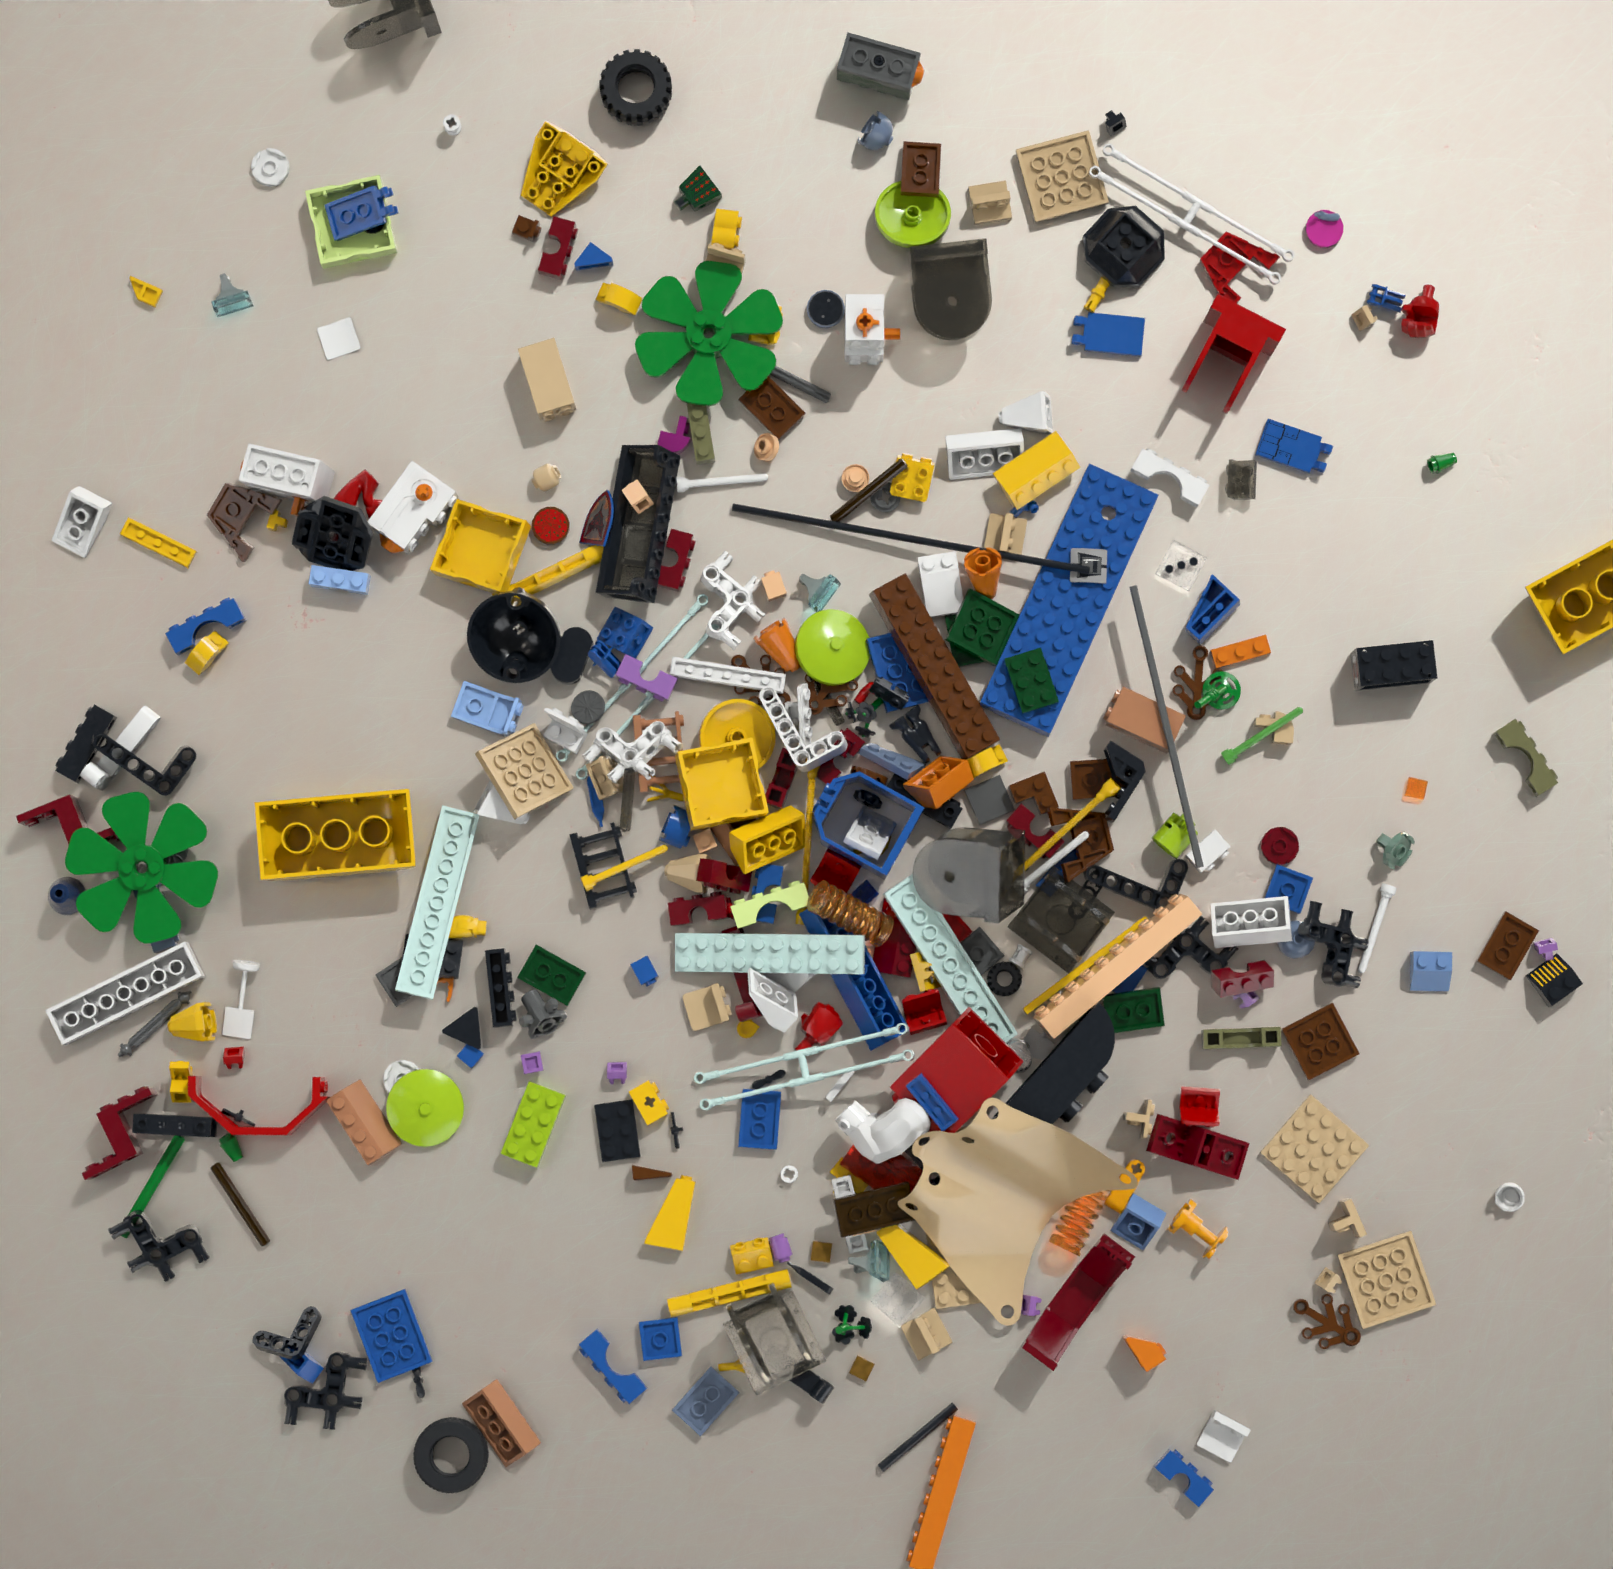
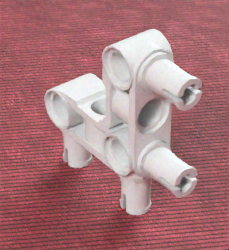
M724 551L715 563L712 562L704 568L701 575L703 585L711 592H715L725 603L719 611L712 615L707 624L706 633L711 638L724 641L732 650H735L741 643V640L728 631L735 620L745 612L757 623L765 616V613L757 608L752 601V594L762 585V581L758 579L756 582L758 577L752 576L744 587L739 585L723 571L733 560V557L731 555L727 557L728 552ZM706 573H712L715 578H708ZM741 597L744 603H738L735 598ZM711 625H718L720 630L712 629Z
M661 721L650 724L643 731V734L631 743L624 742L619 734L610 728L604 727L598 730L596 739L593 742L594 744L582 756L590 764L601 753H606L615 760L618 765L607 774L608 778L615 784L622 776L629 772H639L647 780H650L651 776L655 775V770L646 763L664 746L676 754L678 752L676 748L681 750L683 744L672 736V732Z

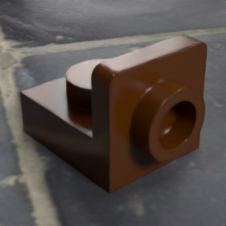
M518 215L512 234L533 242L535 237H539L542 227H539L540 222L538 220L533 221Z

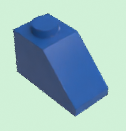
M306 1352L298 1360L279 1356L298 1376L312 1384L324 1369Z

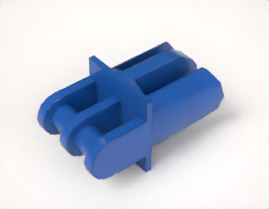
M1372 284L1371 287L1373 289L1372 292H1369L1370 299L1367 300V303L1378 308L1383 307L1401 313V307L1399 306L1403 304L1401 299H1405L1406 295L1389 290L1387 286L1383 287ZM1378 290L1383 291V295L1378 294ZM1375 299H1381L1380 303L1376 302Z
M597 640L595 645L589 650L588 656L594 662L593 666L597 664L608 677L612 678L618 671L621 661L611 652L613 647L608 648L601 640Z

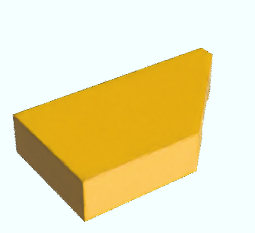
M130 276L129 279L137 300L156 308L163 290Z

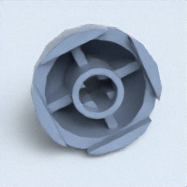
M879 111L876 112L877 116L873 114L862 128L863 137H858V143L870 150H878L885 145L888 146L893 140V125L890 119Z
M1291 921L1292 941L1277 942L1280 951L1287 957L1293 959L1303 958L1314 948L1315 942L1303 939L1298 934V927L1303 921Z

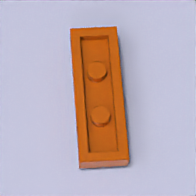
M1262 635L1212 649L1210 652L1216 669L1270 654L1271 650L1267 636Z

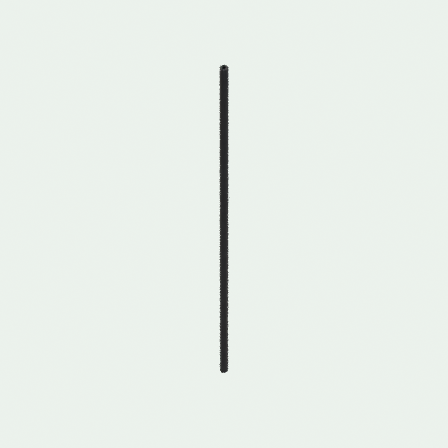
M733 503L732 511L960 552L969 553L976 548L986 550V548L746 505ZM998 551L1001 559L1084 574H1089L1090 567Z

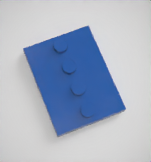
M887 633L866 639L876 677L881 678L882 676L893 683L890 688L891 690H894L895 686L908 692L907 694L910 696L909 701L903 709L928 703L926 695L892 635ZM883 700L886 713L899 710Z
M406 1289L350 1310L378 1383L433 1362Z

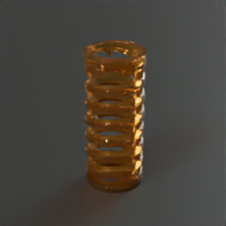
M825 880L815 886L808 899V911L819 915L823 919L828 918L830 923H836L840 928L844 927L845 931L853 932V935H865V941L869 940V943L875 947L883 945L892 932L894 925L892 916L879 911L875 907H871L868 903L862 902L858 898H854L849 893L846 894L844 890L837 889L835 885H829Z
M1100 1191L1072 1201L1071 1203L1076 1207L1066 1205L1064 1209L1071 1216L1061 1215L1060 1220L1068 1226L1057 1224L1055 1227L1064 1236L1052 1234L1049 1242L1081 1256L1080 1250L1086 1244L1077 1236L1089 1238V1232L1082 1227L1094 1228V1224L1085 1217L1097 1220L1099 1215L1090 1208L1096 1210L1103 1209V1205L1093 1198L1106 1201L1108 1196Z

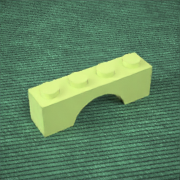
M798 880L789 883V887L781 889V886L770 890V894L764 896L761 892L752 895L751 900L745 901L743 898L734 901V905L730 907L737 929L755 924L759 910L770 902L784 903L792 911L811 906L805 884L800 883Z

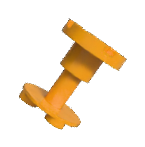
M1189 1199L1188 1204L1185 1203L1173 1218L1174 1223L1172 1225L1169 1224L1167 1230L1174 1234L1179 1228H1182L1191 1236L1196 1234L1209 1245L1202 1257L1210 1259L1216 1251L1215 1248L1218 1242L1222 1244L1227 1238L1228 1228L1225 1226L1217 1236L1202 1225L1203 1220L1192 1212L1197 1203Z

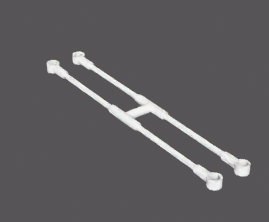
M1112 144L1104 145L1103 154L1105 156H1112L1121 162L1129 164L1180 194L1182 198L1193 205L1183 220L1115 182L1113 178L1101 172L1098 166L1090 168L1089 175L1091 178H1098L1108 185L1111 184L1159 212L1179 227L1197 237L1203 238L1254 268L1259 274L1268 278L1271 284L1276 285L1280 282L1281 275L1278 272H1271L1262 266L1256 265L1205 235L1190 223L1199 208L1270 247V250L1282 256L1285 262L1293 260L1294 252L1292 250H1285L1275 243L1272 244L1214 210V207L1187 191L1180 190L1129 160L1124 154L1115 150ZM1110 147L1112 151L1108 153L1105 151V148ZM1095 169L1098 171V174L1093 175L1091 171ZM1290 253L1292 258H1286L1285 254ZM1272 276H1277L1278 281H1273Z

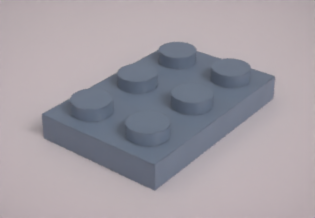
M710 1367L672 1411L701 1436L740 1392L713 1367Z

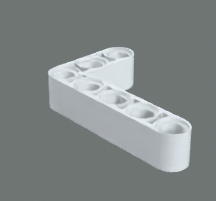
M765 687L760 691V700L799 771L808 772L846 751L847 741L843 734L838 731L831 732L805 746L776 691L771 687ZM773 695L770 701H766L768 696ZM777 711H782L780 716H774ZM785 727H790L788 732H782ZM836 740H842L839 745H833ZM793 743H799V745L796 748H791V745ZM819 749H825L822 754H816ZM807 758L806 763L799 764L801 759Z
M146 705L143 706L119 735L116 742L134 754L161 717ZM115 748L112 751L114 758H118L122 754L120 748ZM104 755L96 765L91 762L87 764L80 773V776L93 787L103 791L122 767Z

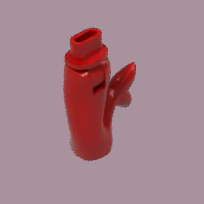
M366 469L351 479L333 498L356 506L359 495L362 492L363 503L369 519L383 501L374 499L373 494L379 482Z

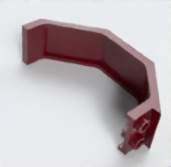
M1104 1233L1078 1263L1047 1305L1021 1347L1054 1371L1080 1327L1113 1283L1126 1269L1130 1268L1135 1256Z

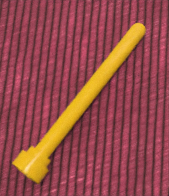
M665 844L594 876L580 877L582 884L587 892L593 889L597 882L666 852L668 846Z

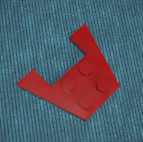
M1227 231L1217 240V242L1249 261L1255 258L1267 270L1280 258L1279 255L1266 251L1262 247H1257ZM1213 245L1200 258V262L1218 294L1238 303L1241 297L1228 286V283L1246 264Z

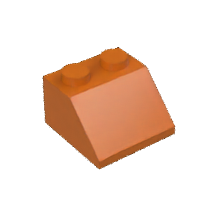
M1123 1336V1339L1144 1371L1148 1372L1166 1360L1164 1355L1167 1353L1161 1344L1133 1336Z

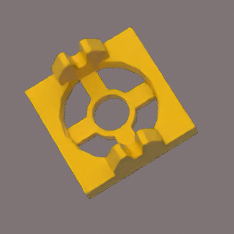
M920 952L910 954L920 992L941 987L934 976V971H931L929 968L932 964L925 962Z

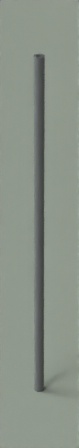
M1137 585L1131 586L1129 588L1196 868L1204 867Z

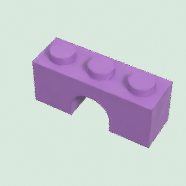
M625 654L616 673V677L619 678L618 681L627 686L631 683L636 686V690L644 694L648 691L654 694L653 698L661 702L664 699L669 701L678 678L660 670L654 680L646 681L640 676L643 662Z

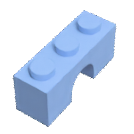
M311 565L309 585L316 588H334L350 593L368 595L371 576L363 572Z

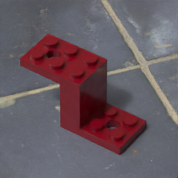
M70 794L16 816L19 824L28 827L40 824L39 820L45 818L50 820L58 816L68 844L73 832L79 828H88L77 797ZM111 827L97 833L108 842L116 839L120 841Z
M143 1086L134 1091L135 1095H125L117 1099V1104L109 1103L99 1108L101 1112L96 1115L115 1154L103 1158V1163L101 1164L98 1162L85 1167L86 1171L81 1173L84 1180H92L143 1154L123 1112L158 1095L155 1088Z

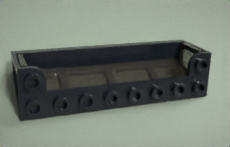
M622 445L612 498L614 507L613 520L606 546L603 548L595 593L607 598L655 603L674 490L677 483L680 455L660 445ZM637 479L654 503L639 515L622 492V489Z

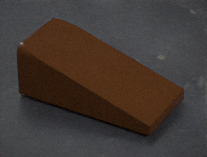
M632 1165L633 1180L672 1176L671 1172Z

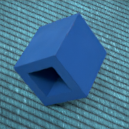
M648 956L630 964L641 985L645 984L647 987L657 982L655 978L659 976Z

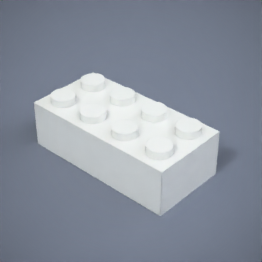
M1288 896L1211 903L1212 934L1215 948L1292 941Z

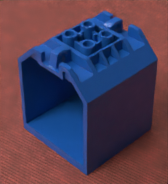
M860 771L834 778L830 784L827 783L819 797L820 800H817L813 808L814 821L821 845L855 862L884 880L924 810L923 806ZM859 782L913 812L882 868L825 837L822 826L846 785Z

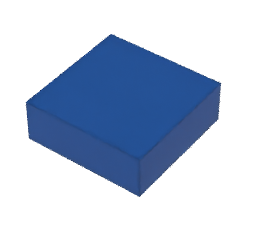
M466 1044L457 1057L472 1069L484 1053Z

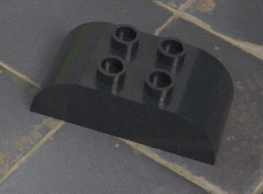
M1099 1002L1081 1017L1005 1104L1050 1124L1056 1122L1058 1118L1068 1123L1079 1112L1083 1105L1076 1098L1082 1091L1086 1089L1090 1094H1094L1109 1078L1102 1069L1112 1056L1115 1033L1110 1016ZM997 1112V1113L992 1117V1119L997 1118L999 1112Z

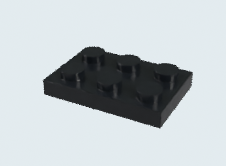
M406 934V936H405L403 957H404V953H405V949H406V945H407V941H408L409 934ZM448 939L439 977L459 978L463 949L462 940Z
M633 1099L594 1105L602 1162L641 1157Z

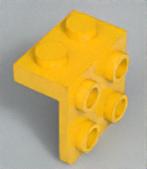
M902 453V456L898 455L896 462L899 459H903L908 466L892 479L890 494L921 502L927 501L935 463L931 462L932 459L921 457L920 460L914 459L913 455Z

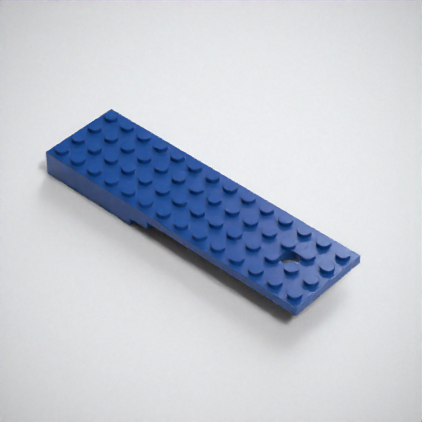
M1089 463L1046 559L1071 563L1072 548L1107 550L1106 583L1070 582V571L1042 566L980 701L982 708L1049 737L1159 496L1158 494ZM1105 507L1112 508L1115 511V518L1105 520L1102 517L1101 510ZM1041 647L1059 703L1022 714L1004 659Z

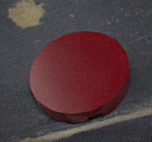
M1286 827L1272 828L1264 834L1261 840L1262 854L1267 861L1274 865L1290 863L1299 851L1298 838L1292 830Z

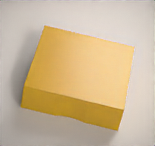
M457 499L449 516L445 535L437 548L430 570L436 576L493 594L508 591L531 526L526 520L504 513L492 512L481 506Z
M753 738L726 742L715 747L688 749L676 753L675 761L691 831L765 817L769 813L764 788L759 778L758 760Z

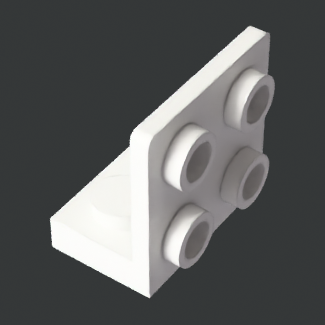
M545 708L544 711L551 717L552 721L543 737L577 754L588 735L583 730L584 726L571 716L565 717L556 708L552 710Z
M1214 1410L1197 1445L1228 1462H1232L1244 1437H1248L1251 1430Z

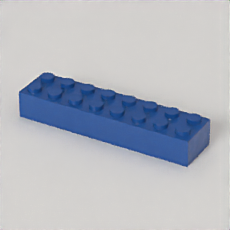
M832 896L799 913L809 934L860 935L841 898ZM866 946L864 974H830L862 1036L881 1032L883 1029L895 1027L899 1023L906 1024ZM904 1025L900 1026L901 1032L905 1031ZM901 1034L881 1036L865 1041L870 1051L899 1037Z

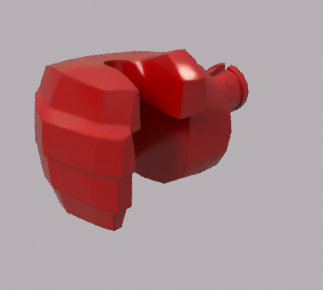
M1424 285L1422 296L1414 297L1409 304H1405L1401 308V311L1406 315V319H1402L1401 322L1402 332L1408 334L1409 337L1424 338L1435 335L1439 317V303L1433 298L1435 287L1432 285Z
M817 1002L812 1007L809 1015L804 1013L801 1016V1031L806 1037L795 1050L810 1048L814 1044L818 1046L826 1045L840 1029L843 1022L840 1019V1015L830 1004L825 1005Z

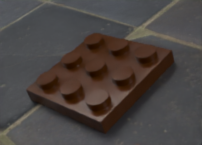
M1333 1003L1281 1029L1308 1081L1360 1054Z

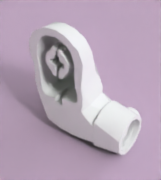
M907 1098L898 1100L890 1110L884 1112L878 1118L870 1116V1112L855 1100L835 1119L839 1129L849 1136L860 1154L876 1164L901 1155L919 1136L927 1133L931 1125L929 1115L924 1108L916 1101Z

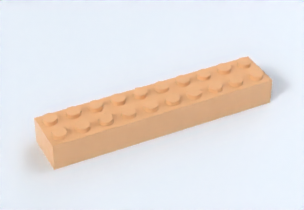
M1174 894L1168 899L1169 903L1166 906H1160L1153 912V917L1149 920H1143L1135 932L1130 931L1126 934L1124 941L1113 945L1109 949L1110 953L1105 957H1099L1091 969L1086 968L1079 974L1080 978L1078 980L1069 982L1064 987L1066 990L1061 994L1057 993L1050 998L1051 1002L1047 1006L1039 1007L1035 1011L1036 1015L1033 1016L1034 1020L1048 1036L1055 1039L1202 915L1192 900L1183 894Z

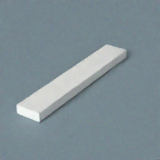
M672 657L670 675L677 678L760 691L765 687H771L779 694H783L786 674Z

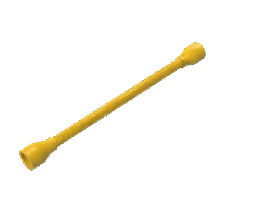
M820 766L807 773L809 785L807 788L808 802L806 805V834L804 837V866L802 869V882L805 884L807 893L809 892V863L811 860V831L813 828L812 814L815 796L814 782ZM809 906L797 910L795 924L804 925L799 913L808 909Z
M1112 778L1106 781L1100 792L1096 794V798L1092 799L1060 831L1056 832L1049 841L1045 842L1038 851L1034 852L1013 874L994 884L986 891L990 898L997 903L1018 876L1022 875L1029 866L1033 865L1038 858L1044 855L1054 843L1058 842L1065 833L1069 832L1096 805L1103 802L1106 798L1114 796L1121 789Z

